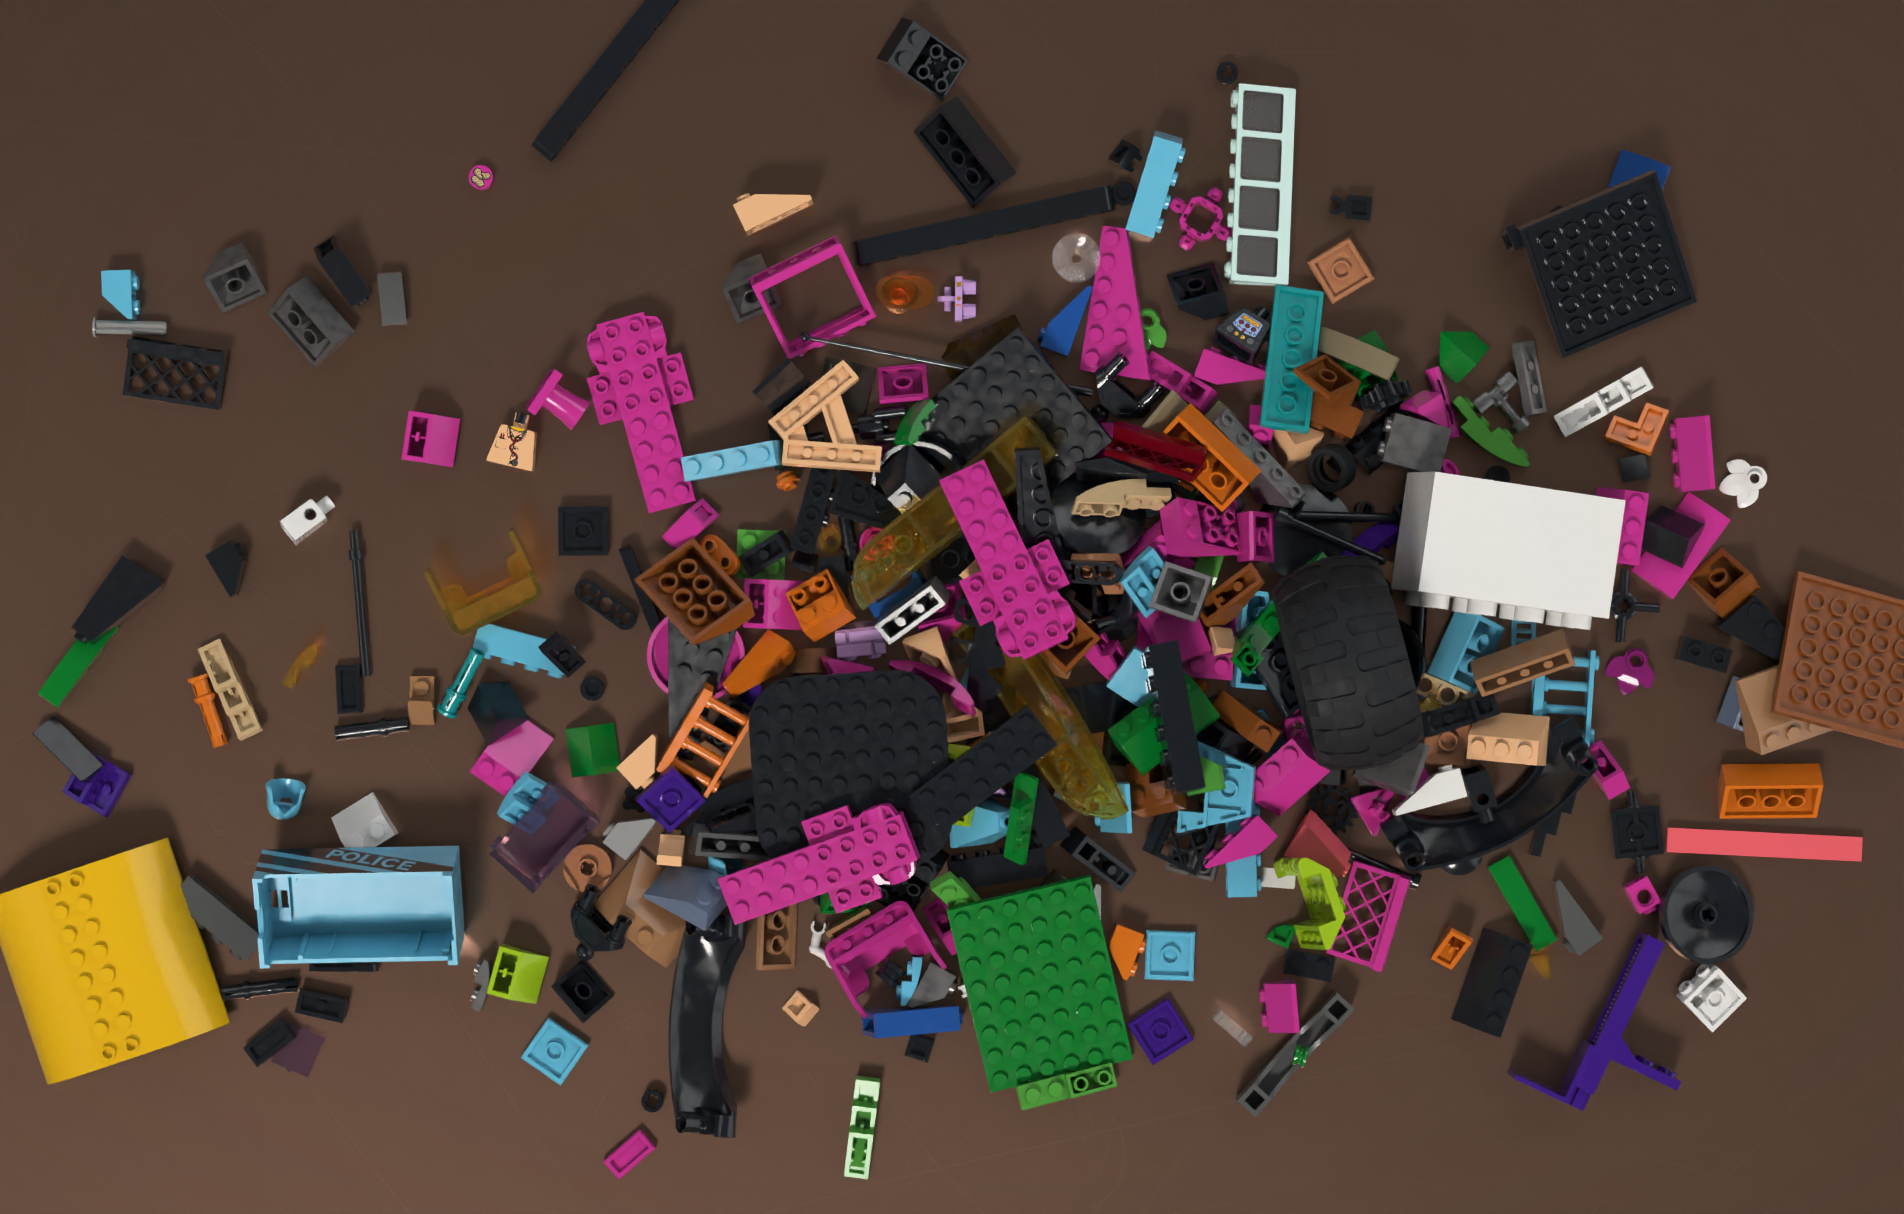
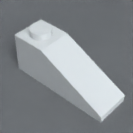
M1452 764L1439 767V772L1433 773L1415 789L1413 794L1407 796L1392 809L1393 815L1397 816L1467 797L1460 768H1453Z

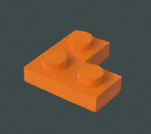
M1646 402L1637 423L1614 415L1605 435V440L1651 456L1669 416V410Z

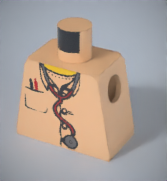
M515 412L512 426L501 424L487 456V461L534 472L537 432L527 430L529 415Z

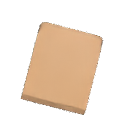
M1216 626L1210 627L1208 638L1214 656L1232 653L1235 644L1232 629Z
M799 990L782 1007L795 1022L803 1027L819 1011V1007Z

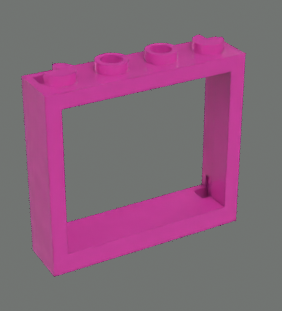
M836 235L748 278L789 359L798 355L802 357L806 351L814 347H822L826 343L812 340L804 342L801 337L788 342L763 291L824 260L838 255L862 306L808 332L809 336L826 340L836 336L842 337L849 333L850 329L858 325L864 326L866 325L865 322L876 317Z

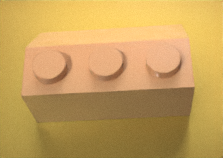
M1500 712L1499 715L1474 723L1468 734L1466 759L1546 766L1550 717Z

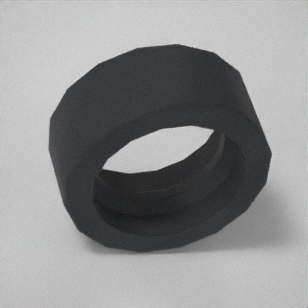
M1328 444L1315 450L1309 457L1308 473L1312 482L1319 489L1325 492H1335L1350 485L1355 479L1356 462L1346 447L1340 444ZM1327 454L1333 456L1341 467V478L1337 482L1330 479L1323 468V459Z

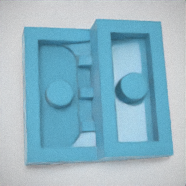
M1150 546L1131 563L1119 581L1145 618L1155 611V609L1149 608V604L1164 566V562L1154 548Z
M526 771L507 793L497 814L502 819L531 834L547 819L545 811L561 797V794L555 787Z

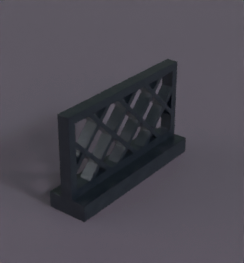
M136 336L128 338V355L123 388L124 396L215 410L221 409L226 361H228L229 351ZM134 353L143 354L149 363L139 370L133 363ZM150 356H156V358L152 360ZM161 357L167 358L173 365L164 374L154 363ZM173 359L181 360V361L176 364V362H175ZM185 361L192 362L197 369L188 378L179 367ZM198 363H202L205 365L200 367ZM150 365L160 376L151 384L141 373ZM209 365L220 366L219 375L213 381L203 371ZM174 369L184 380L176 387H173L165 377ZM198 373L208 383L200 391H197L189 381ZM137 375L146 386L140 392L130 390L131 380ZM161 379L170 389L164 396L158 395L152 388ZM185 383L194 393L189 399H182L176 391ZM211 387L216 394L215 403L206 402L200 393ZM146 390H149L152 394H150V393H144V392H145ZM173 393L175 397H169V395ZM195 397H197V398L199 399V401H195V400H192V399H194Z
M1186 794V799L1195 797L1198 809L1195 811L1203 812L1204 807L1202 808L1198 796L1200 794L1187 796ZM1178 811L1159 814L1142 850L1197 876L1205 860L1204 857L1208 854L1222 823L1175 835L1173 825L1175 821H1178ZM1205 829L1208 839L1206 843L1197 846L1193 833ZM1189 835L1193 848L1181 852L1177 839ZM1174 842L1176 854L1166 856L1160 853L1165 843ZM1195 851L1197 861L1192 869L1185 865L1182 855ZM1179 857L1180 862L1174 860V858Z

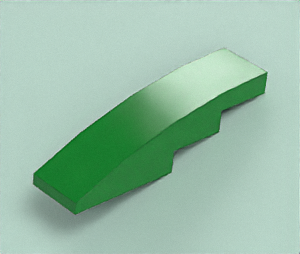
M119 626L95 645L89 641L87 644L76 640L41 687L38 695L58 708L88 672V668L118 631Z

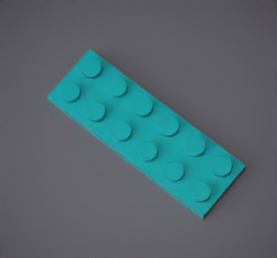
M1282 285L1274 287L1259 427L1308 434L1313 391L1293 371L1296 367L1317 358L1324 292Z

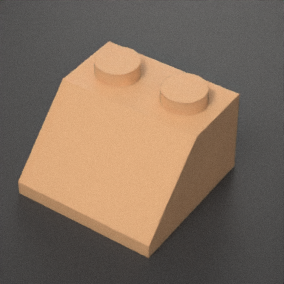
M656 733L652 734L616 767L635 789L641 786L645 789L656 779L654 774L657 772L659 736Z

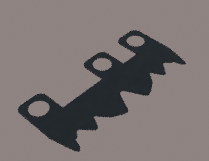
M960 598L956 601L954 618L959 623L976 627L974 641L970 642L957 637L952 638L948 655L952 661L970 666L966 691L974 701L975 708L982 712L984 732L989 733L994 728L988 725L984 716L994 712V709L986 701L996 697L1001 691L1002 685L990 676L988 670L1004 667L1006 663L1002 651L995 644L998 640L995 635L996 627L994 622L991 621L980 627L974 612L971 619H963L959 614V608L964 604L969 606L970 604L968 600ZM958 643L965 645L968 650L967 656L963 659L956 657L953 652L954 646Z

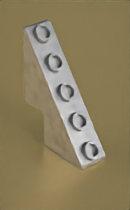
M1225 408L1212 421V424L1261 470L1250 483L1255 503L1294 508L1306 495V492L1228 409Z

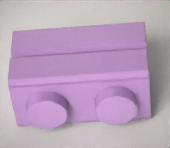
M877 620L847 623L835 630L837 658L853 661L858 656H867L874 659L881 657L882 654H886L885 639L875 628Z

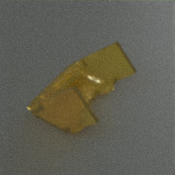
M514 526L508 532L517 550L507 561V568L511 576L467 597L464 589L458 584H449L441 588L431 566L426 568L424 575L451 629L456 634H469L539 599L541 595L540 582L531 559Z

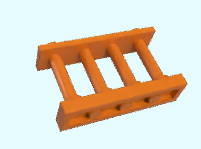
M707 682L703 685L656 766V770L663 773L672 765L676 770L705 785L703 797L708 798L711 792L715 793L719 788L721 774L747 731L749 732L750 713L748 716H745L715 699V695H713L714 686ZM704 707L708 709L711 707L741 724L742 726L737 735L734 737L704 720L703 716L700 715ZM692 727L695 729L698 727L730 745L725 755L721 757L691 740V736L688 734ZM687 748L717 765L711 778L678 760L679 757L676 754L679 749Z

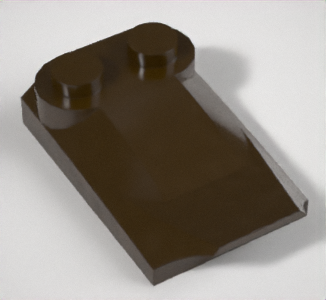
M1013 314L948 343L947 349L941 358L946 362L971 366L1018 326L1021 329L1022 327L1016 315ZM946 368L951 381L964 372Z

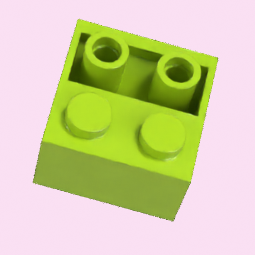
M501 944L498 949L487 994L509 1000L537 1004L549 956Z

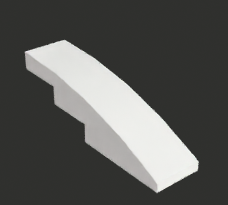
M1643 366L1559 412L1554 415V418L1564 436L1567 437L1651 390L1654 386Z

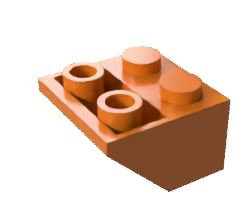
M828 569L785 593L803 632L813 642L818 641L856 618L846 596Z

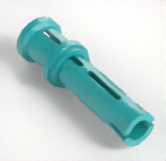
M475 647L470 649L453 685L446 688L447 694L442 703H439L437 706L438 712L448 718L457 717V710L461 702L467 698L466 690L482 659L485 657V653Z

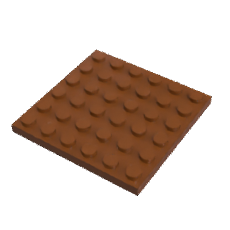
M1801 571L1796 572L1771 713L1904 749V600Z

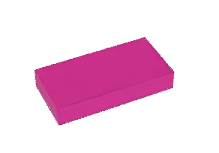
M639 1129L603 1162L619 1180L651 1153L656 1146Z

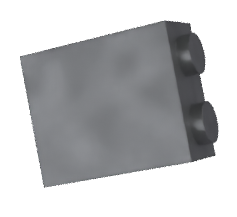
M1392 413L1390 417L1386 418L1383 431L1386 434L1384 441H1380L1377 448V455H1380L1378 461L1412 472H1440L1452 429Z
M1419 743L1415 750L1402 754V757L1388 764L1365 770H1353L1352 777L1407 797L1415 792L1431 746Z

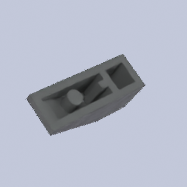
M1555 878L1552 883L1561 934L1565 938L1562 943L1570 954L1575 952L1580 956L1601 941L1603 937L1560 879Z

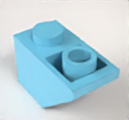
M133 270L101 271L102 296L127 319L137 320V314H140V301L136 300V290H139L140 287L139 276L135 275Z

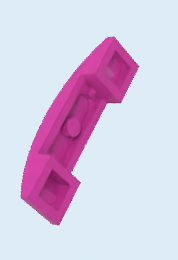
M890 661V670H905L920 675L933 687L951 695L954 708L972 717L976 715L974 701L969 693L947 673L916 661Z

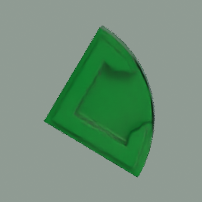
M1292 924L1276 926L1272 931L1270 930L1265 939L1288 949L1296 932L1295 927Z

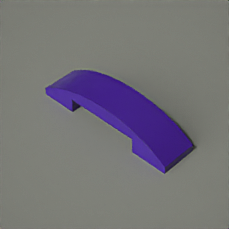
M1378 523L1362 533L1353 543L1376 553L1382 547L1389 550L1398 540L1399 527L1393 523ZM1345 550V551L1343 552V554L1341 555V556L1350 555L1351 557L1358 556V555H1356V554H1354V553H1351V552H1349V551H1347V550Z

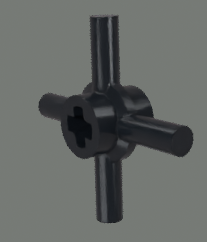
M1620 569L1619 592L1612 595L1610 614L1617 619L1615 642L1625 643L1626 620L1633 617L1636 612L1659 613L1660 611L1659 603L1637 602L1636 598L1629 593L1630 569ZM1624 599V603H1628V608L1623 609L1622 613L1621 608H1618L1617 604L1621 603Z

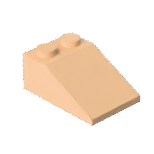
M747 193L736 199L737 203L733 204L749 236L814 203L810 195L754 194L750 196Z

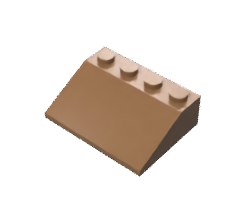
M1779 665L1735 680L1746 747L1760 755L1832 731L1829 728L1771 713Z

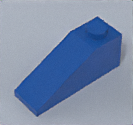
M1088 285L1048 323L1047 328H1041L1037 341L1042 342L1040 348L1068 357L1093 287Z

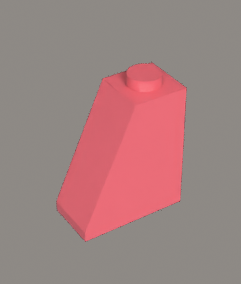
M1309 810L1290 839L1284 856L1288 858H1309L1330 869V872L1335 874L1337 880L1341 875L1345 877L1351 866L1348 862L1351 855L1349 849L1314 811Z

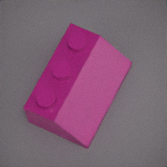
M1710 415L1673 419L1672 424L1668 426L1669 438L1673 439L1674 449L1670 451L1671 462L1675 463L1676 473L1672 475L1674 488H1677V492L1716 489Z
M1596 487L1595 496L1626 500L1617 564L1639 566L1649 493Z
M1298 734L1291 738L1256 770L1254 801L1275 815L1281 816L1331 771L1317 764L1311 745Z

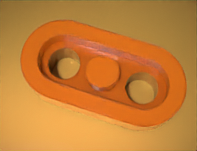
M710 534L701 539L699 545L728 576H734L738 573L741 561L738 555L720 537ZM712 542L713 548L708 550V544ZM728 559L729 564L727 567H724L723 562Z

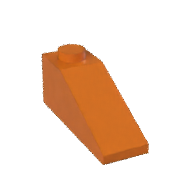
M768 629L722 685L728 694L734 698L781 673L786 666L791 664L797 653L789 641Z

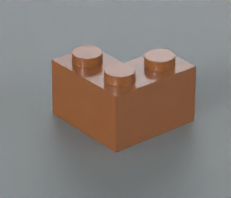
M1132 764L1126 765L1127 780L1130 783L1131 813L1145 818L1187 809L1186 793L1171 796L1170 790L1166 791L1162 777V766L1156 765L1142 776Z

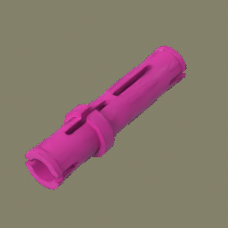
M1440 366L1426 370L1425 373L1427 374L1432 392L1442 393L1448 423L1447 427L1452 429L1449 440L1462 436L1455 416L1457 412L1453 410Z

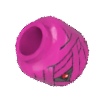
M1300 709L1290 716L1283 718L1282 725L1286 741L1300 734L1310 743Z

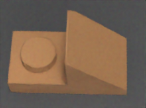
M410 676V700L407 701L410 725H435L436 676Z

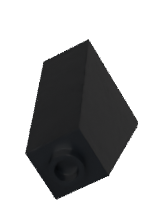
M122 555L71 627L73 632L76 633L74 637L84 644H87L89 641L95 645L161 592L165 587L163 581Z

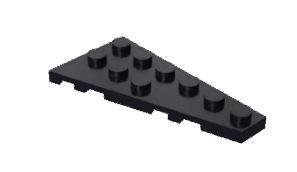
M668 619L669 742L705 682L714 686L713 695H715L737 629L692 645ZM704 707L700 714L704 720L707 719L710 707L709 709ZM692 727L688 735L691 736V740L698 743L702 730L698 727L697 729ZM680 748L676 756L692 761L694 752L687 748Z

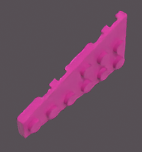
M1103 226L1079 370L1096 373V369L1099 366H1106L1120 352L1129 360V365L1116 376L1152 381L1148 368V354L1144 342V328L1139 297L1137 296L1136 276L1133 270L1129 230Z

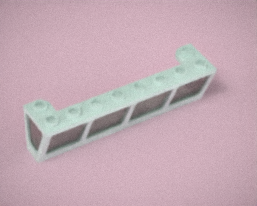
M1239 83L1236 90H1233V93H1231L1230 107L1235 108L1236 114H1232L1231 129L1236 130L1235 139H1231L1230 154H1235L1234 163H1230L1229 178H1234L1233 188H1229L1228 203H1233L1232 212H1228L1227 227H1232L1231 237H1227L1226 251L1231 252V258L1229 262L1226 261V264H1224V278H1228V284L1288 285L1296 89Z

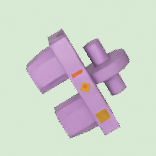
M955 276V296H951V287H944V296L937 297V302H944V311L946 312L951 311V302H955V322H962V319L976 318V304H962V295H976V281L963 279V276Z

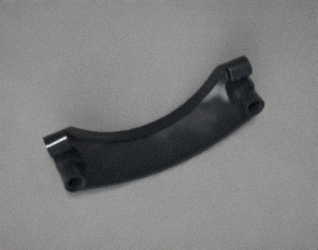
M1572 716L1549 729L1546 766L1531 765L1525 775L1511 789L1496 799L1497 806L1492 807L1495 820L1481 824L1478 813H1473L1472 811L1444 816L1409 812L1397 816L1394 815L1379 823L1408 871L1417 872L1458 864L1500 849L1538 827L1563 807L1597 771L1599 764L1583 739V733Z
M718 915L706 931L686 921L678 953L669 1014V1071L675 1126L680 1134L714 1135V1137L722 1138L736 1137L737 1105L729 1087L724 1066L722 1017L730 977L745 948L746 921L735 925L731 915Z

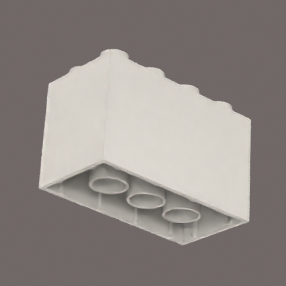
M1407 472L1391 589L1406 591L1405 605L1448 610L1450 598H1453L1452 611L1496 617L1497 605H1500L1498 618L1543 623L1546 611L1545 625L1590 630L1592 617L1609 619L1626 500L1441 472Z

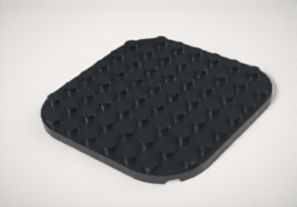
M905 670L797 675L779 679L760 693L753 704L749 716V738L756 831L761 846L771 859L810 845L801 823L802 820L847 804L853 817L861 814L863 810L883 803H891L898 812L903 811L920 854L916 865L928 861L943 848L950 835L952 825L938 835L909 797L911 792L950 764L945 706L938 691L928 681L918 674Z

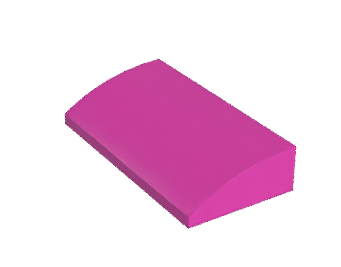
M1690 492L1685 495L1674 511L1704 524L1705 527L1683 569L1645 551L1640 557L1639 566H1633L1631 569L1633 573L1669 599H1674L1731 521Z

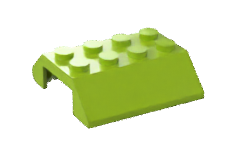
M1281 857L1275 859L1273 867L1277 879L1284 876H1297L1311 918L1294 924L1300 948L1331 949L1345 919L1344 911L1346 910L1345 902L1341 896H1338L1336 890L1338 882L1335 874L1331 873L1330 869L1309 858Z

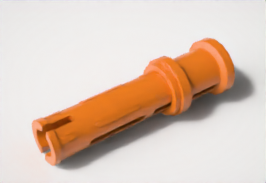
M205 673L187 679V681L192 685L195 694L194 702L200 706L213 748L227 744L228 741L213 700L216 696L215 692L211 691L207 679L209 675Z

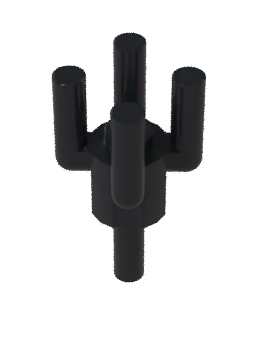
M907 405L876 408L871 415L858 416V424H850L853 434L859 433L861 440L874 439L877 444L894 442L897 430L890 431L888 418L905 416L908 412Z

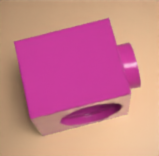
M1642 875L1622 886L1637 913L1641 914L1644 912L1647 915L1658 908L1657 904L1661 900L1647 876ZM1641 890H1646L1649 895L1644 903H1640L1637 899V895Z

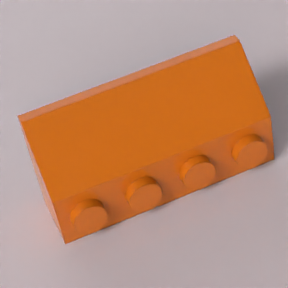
M1191 403L1162 432V434L1207 447L1206 468L1191 483L1221 512L1261 472L1243 452ZM1189 468L1182 469L1188 472L1193 471V469Z
M1819 763L1721 764L1718 780L1719 819L1817 818L1824 786Z

